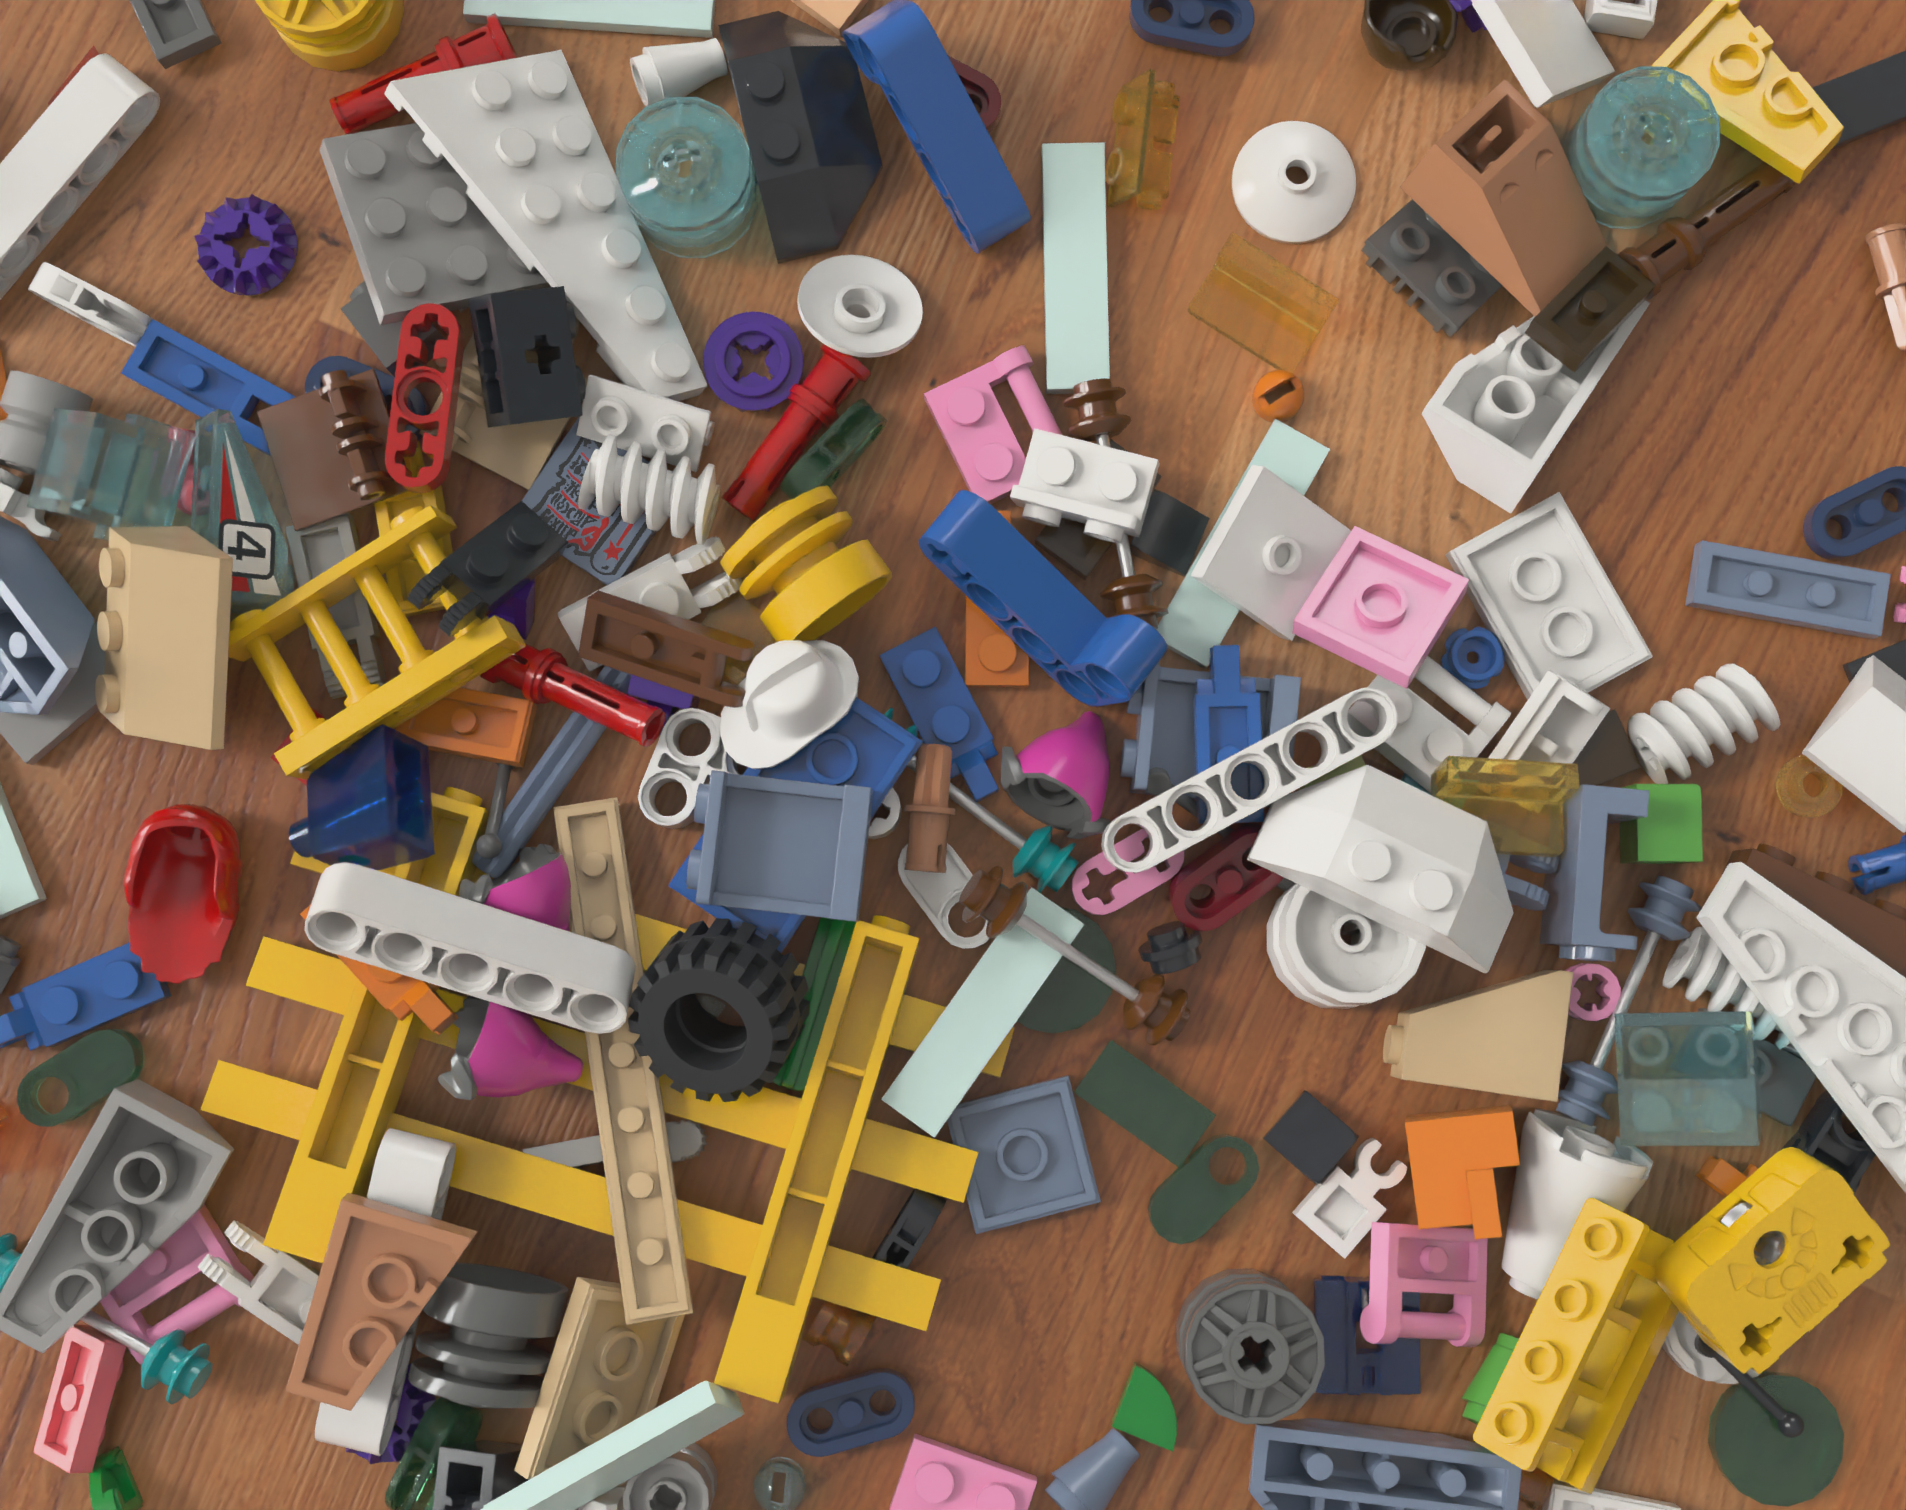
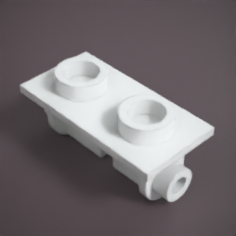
M589 375L585 399L582 404L583 416H580L576 435L604 443L608 435L612 434L617 436V448L626 451L636 441L641 443L642 455L653 458L658 449L666 450V463L675 466L678 465L683 456L690 457L691 471L697 472L703 446L709 445L715 423L709 421L711 411Z

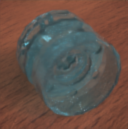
M1639 66L1613 77L1596 94L1592 102L1586 107L1585 112L1571 127L1562 146L1596 222L1609 228L1637 229L1660 220L1711 168L1720 146V119L1709 94L1690 76L1668 67ZM1644 132L1653 138L1650 145L1641 139Z
M668 97L646 106L626 125L616 148V176L640 231L658 249L680 258H707L730 249L748 231L758 209V182L750 150L740 125L722 107L699 97ZM683 161H691L692 163L691 175L687 177H679L678 175L680 172L679 163Z

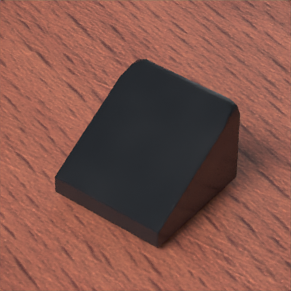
M1154 489L1150 497L1140 537L1134 536L1130 544L1131 555L1185 577L1210 518L1172 496Z
M1304 1090L1265 1134L1263 1139L1305 1177L1317 1185L1357 1141L1359 1135Z

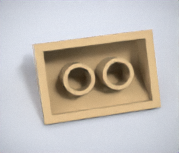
M187 526L109 527V548H103L99 558L101 581L107 587V611L100 612L97 621L98 641L101 649L105 651L104 674L98 675L96 679L95 697L100 713H103L123 734L209 750L224 749L233 558Z

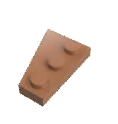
M347 1193L341 1199L285 1392L351 1411L478 1231Z

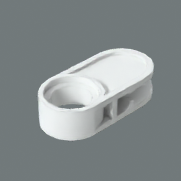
M47 262L41 264L28 288L30 292L50 304L134 347L137 346L152 320L151 317L133 306Z
M947 843L946 873L904 870L907 844L902 849L898 859V873L905 887L940 934L951 945L962 949L976 948L986 943L989 939L986 936L987 920L979 934L965 938L954 933L948 923L950 909L959 902L964 887L973 876L955 850Z

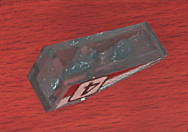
M217 409L195 420L191 529L233 558L230 613L243 614L254 609L265 610L293 592L294 570L291 564H287L288 544L231 411Z

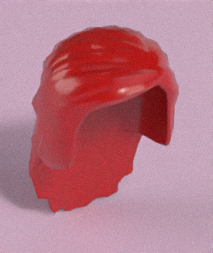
M176 804L155 811L142 822L131 843L130 856L123 880L125 898L130 906L127 927L130 935V951L141 958L142 971L144 973L156 974V979L160 982L179 984L186 979H196L203 976L205 969L212 963H220L223 951L238 919V879L242 875V868L244 866L240 858L239 836L235 827L228 819L206 806Z

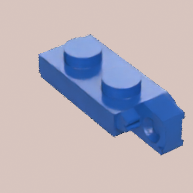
M936 626L879 655L908 714L917 726V731L923 743L942 744L951 748L950 779L961 774L976 802H980L998 792L999 788L985 762L998 755L992 743L994 738Z
M1214 645L1213 648H1210V679L1196 680V694L1193 696L1195 774L1262 740L1260 693H1256L1255 678H1240L1239 645ZM1242 762L1238 764L1231 774L1230 783L1233 791L1243 799H1255L1263 789V774L1259 768L1251 763ZM1196 796L1197 824H1203L1206 820L1207 809L1203 800ZM1264 807L1235 823L1264 822Z
M129 942L22 988V992L10 996L9 999L14 1011L0 1016V1048L7 1047L23 1039H26L30 1051L44 1046L55 1047L165 1000L172 995L167 982L158 981L154 973H144L142 971L141 958L130 951Z

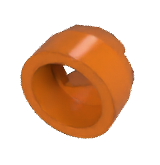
M1273 370L1264 374L1257 382L1252 394V403L1256 413L1262 419L1271 423L1275 419L1282 423L1292 419L1298 413L1304 401V388L1301 381L1293 373L1285 370ZM1286 383L1292 387L1293 391L1283 395L1270 405L1264 397Z

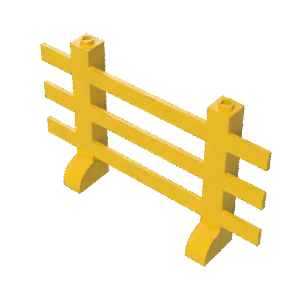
M446 787L442 796L424 790L405 844L307 815L290 864L322 874L326 868L333 864L345 862L358 864L459 896L462 880L468 879L476 883L481 875H486V873L475 867L472 860L477 851L476 842L479 837L485 834L489 812L485 808L480 807L482 798L467 791ZM635 914L643 970L646 972L671 937L678 931L685 933L687 929ZM879 915L873 916L871 924L860 920L856 921L802 1099L762 1087L760 1092L750 1097L742 1091L737 1101L723 1102L719 1094H714L709 1102L696 1099V1091L686 1088L682 1094L671 1088L673 1080L665 1074L659 1077L664 1113L786 1150L763 1225L677 1199L686 1258L746 1276L714 1384L780 1403L785 1397L813 1297L916 1329L927 1330L941 1279L829 1246L851 1170L964 1203L978 1156L976 1151L867 1119L889 1045L915 1052L946 1009L944 1006L904 995L919 948V938L908 935L910 926L906 923ZM263 936L246 986L344 1016L318 1090L218 1060L200 1110L300 1140L263 1242L264 1246L323 1263L341 1199L347 1193L367 1198L377 1152L389 1128L455 1143L456 1156L449 1184L451 1187L614 1236L606 1177L394 1113L419 1040H426L456 1050L459 1028L456 1025L452 1024L438 1036L414 1012L401 1021L394 1013L388 1012L341 959ZM799 963L794 974L802 976L805 965ZM440 989L436 990L437 994L454 1012L464 1007L463 1000L466 997ZM533 1018L550 1039L579 1057L583 1062L580 1078L575 1082L567 1083L593 1091L585 1033ZM1014 1027L1011 1028L981 1073L997 1078L1001 1077Z

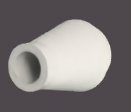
M716 38L703 42L643 47L642 55L630 58L633 79L640 98L646 107L660 104L665 109L713 79L725 76L728 73L723 50Z

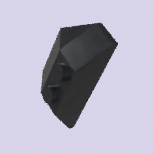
M780 11L718 25L778 264L839 249L849 226L862 207L883 168L858 66L846 42Z

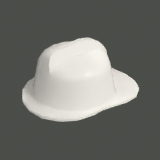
M784 640L765 647L755 656L747 671L746 678L738 685L746 691L742 702L743 706L737 708L724 706L721 712L720 736L725 751L736 763L752 769L773 768L790 759L848 714L857 697L859 676L853 659L840 646L824 640Z

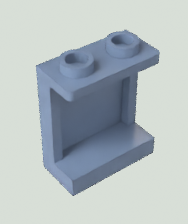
M1158 663L1133 697L1127 701L1126 713L1137 715L1135 740L1124 739L1121 754L1120 777L1131 778L1129 793L1153 795L1148 792L1147 785L1149 770L1155 767L1165 769L1169 774L1171 784L1174 786L1196 775L1193 696L1196 694V680L1210 679V672L1160 667V663ZM1274 675L1271 679L1240 676V678H1255L1256 693H1260L1262 739L1297 721L1301 677ZM1295 735L1289 743V753L1292 760L1294 756ZM1185 793L1193 800H1196V795ZM1270 803L1269 805H1267V806H1265V807H1266V808H1270L1271 805H1272V803Z
M712 770L710 784L699 783L697 789L694 821L695 823L705 824L702 850L692 849L690 852L686 881L687 889L697 890V904L859 921L874 790L871 787L837 786L730 774L725 771Z
M1583 784L1552 792L1550 797L1547 849L1558 854L1560 860L1556 873H1547L1544 877V890L1548 891L1547 893L1550 895L1545 910L1542 909L1540 944L1559 946L1558 958L1616 962V950H1637V936L1603 933L1600 930V913L1607 824L1648 817V790Z

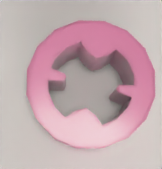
M1579 963L1565 970L1573 972L1569 1016L1577 1020L1599 1021L1607 1018L1614 1012L1621 996V987L1617 977L1610 969L1600 964ZM1593 975L1600 981L1595 991L1602 999L1597 1006L1593 1003H1585L1583 1009L1577 1004L1581 993L1574 985L1579 978L1582 981H1591Z

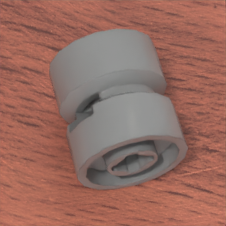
M10 371L0 401V407L7 414L5 420H0V464L40 478L65 483L76 451L67 440L69 435L78 434L83 431L93 398L78 390L42 377L19 371Z
M693 1443L629 1479L623 1494L624 1510H710L718 1487L717 1469L710 1455L698 1444Z

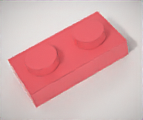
M75 1324L65 1334L33 1451L35 1454L68 1473H92L98 1448L105 1436V1423L116 1382L119 1380L123 1370L125 1345L90 1325Z

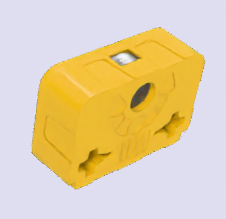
M1789 1147L1783 1148L1774 1154L1669 1246L1656 1261L1654 1267L1655 1278L1704 1343L1743 1374L1749 1369L1760 1374L1775 1363L1779 1356L1806 1332H1810L1839 1306L1838 1304L1866 1279H1870L1884 1266L1887 1259L1882 1252L1890 1246V1243L1876 1221L1868 1215L1854 1196L1853 1190L1837 1171L1801 1149Z

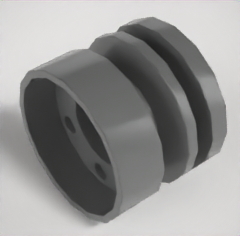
M456 1262L423 1309L428 1316L450 1325V1329L425 1331L417 1336L416 1348L419 1352L429 1357L417 1358L411 1363L409 1381L413 1386L427 1393L463 1405L492 1409L535 1407L544 1380L543 1377L536 1374L546 1373L552 1354L528 1343L529 1339L554 1337L559 1334L569 1289L557 1281L528 1272L490 1265Z
M1252 1268L1226 1269L1202 1280L1183 1302L1175 1324L1176 1352L1198 1396L1218 1415L1242 1424H1272L1296 1413L1316 1392L1325 1367L1324 1337L1312 1311L1278 1278ZM1249 1336L1257 1343L1263 1342L1260 1348L1264 1357L1256 1363H1253L1247 1356L1243 1357L1245 1353L1240 1343Z

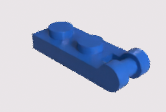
M154 319L151 320L121 372L128 379L226 431L270 457L271 454L263 429L249 422L248 419L259 400L269 406H273L295 398L292 394Z

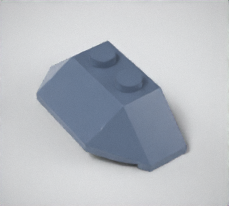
M0 516V712L31 715L48 714L79 669L95 619L28 530Z
M1304 1418L1280 1420L1272 1424H1255L1248 1490L1264 1510H1518L1522 1469L1478 1443L1440 1433Z

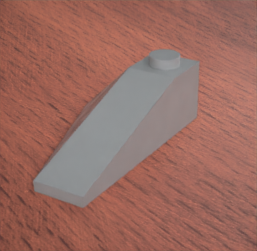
M137 1079L115 1087L0 1293V1331L41 1353L50 1349L203 1207L234 1148L195 1109L149 1084Z

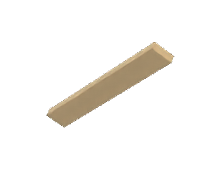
M616 797L553 807L559 851L562 853L568 866L571 881L569 919L571 932L616 946L626 951L633 958L636 968L631 990L632 995L638 986V981L644 974L619 801ZM629 1006L626 1022L621 1028L611 1033L602 1034L585 1031L626 1325L694 1313L660 1079L649 1069L653 1062L649 1056L640 1057L634 1046L640 1034L629 1031L628 1018L634 1011Z

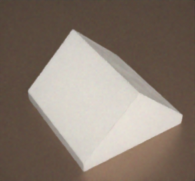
M1873 655L1866 659L1802 754L1904 833L1906 832V680Z

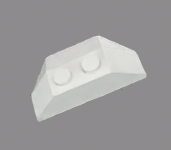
M1369 765L1290 793L1272 802L1247 860L1483 973L1489 972L1514 913L1488 823Z

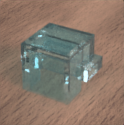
M54 408L27 507L94 526L93 538L109 542V527L172 526L197 434L136 414H127L124 422L97 412Z

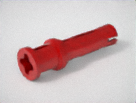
M494 13L487 16L486 25L454 40L449 36L440 38L439 43L435 44L436 51L423 56V58L399 67L352 91L329 99L333 113L345 134L357 133L372 124L400 113L384 94L390 81L518 58L497 14Z
M825 344L820 347L823 353L822 357L802 384L794 383L790 388L789 392L791 394L788 397V400L791 402L749 459L737 479L724 492L721 498L751 521L754 522L757 519L758 514L764 508L768 499L783 482L823 426L829 428L831 424H836L840 418L837 410L858 381L866 382L871 376V372L855 357L838 352Z
M526 644L524 648L480 674L481 678L491 683L503 681L522 690L524 698L535 704H545L553 701L595 723H599L639 742L644 747H648L656 741L665 722V712L662 711L663 709L657 706L653 707L614 689L608 684L597 681L568 667L563 655L551 648L541 651Z

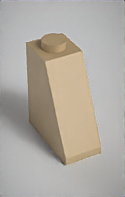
M1542 970L1399 1012L1397 1025H1388L1384 1038L1383 1061L1384 1063L1392 1064L1390 1076L1403 1080L1557 1102L1573 972Z

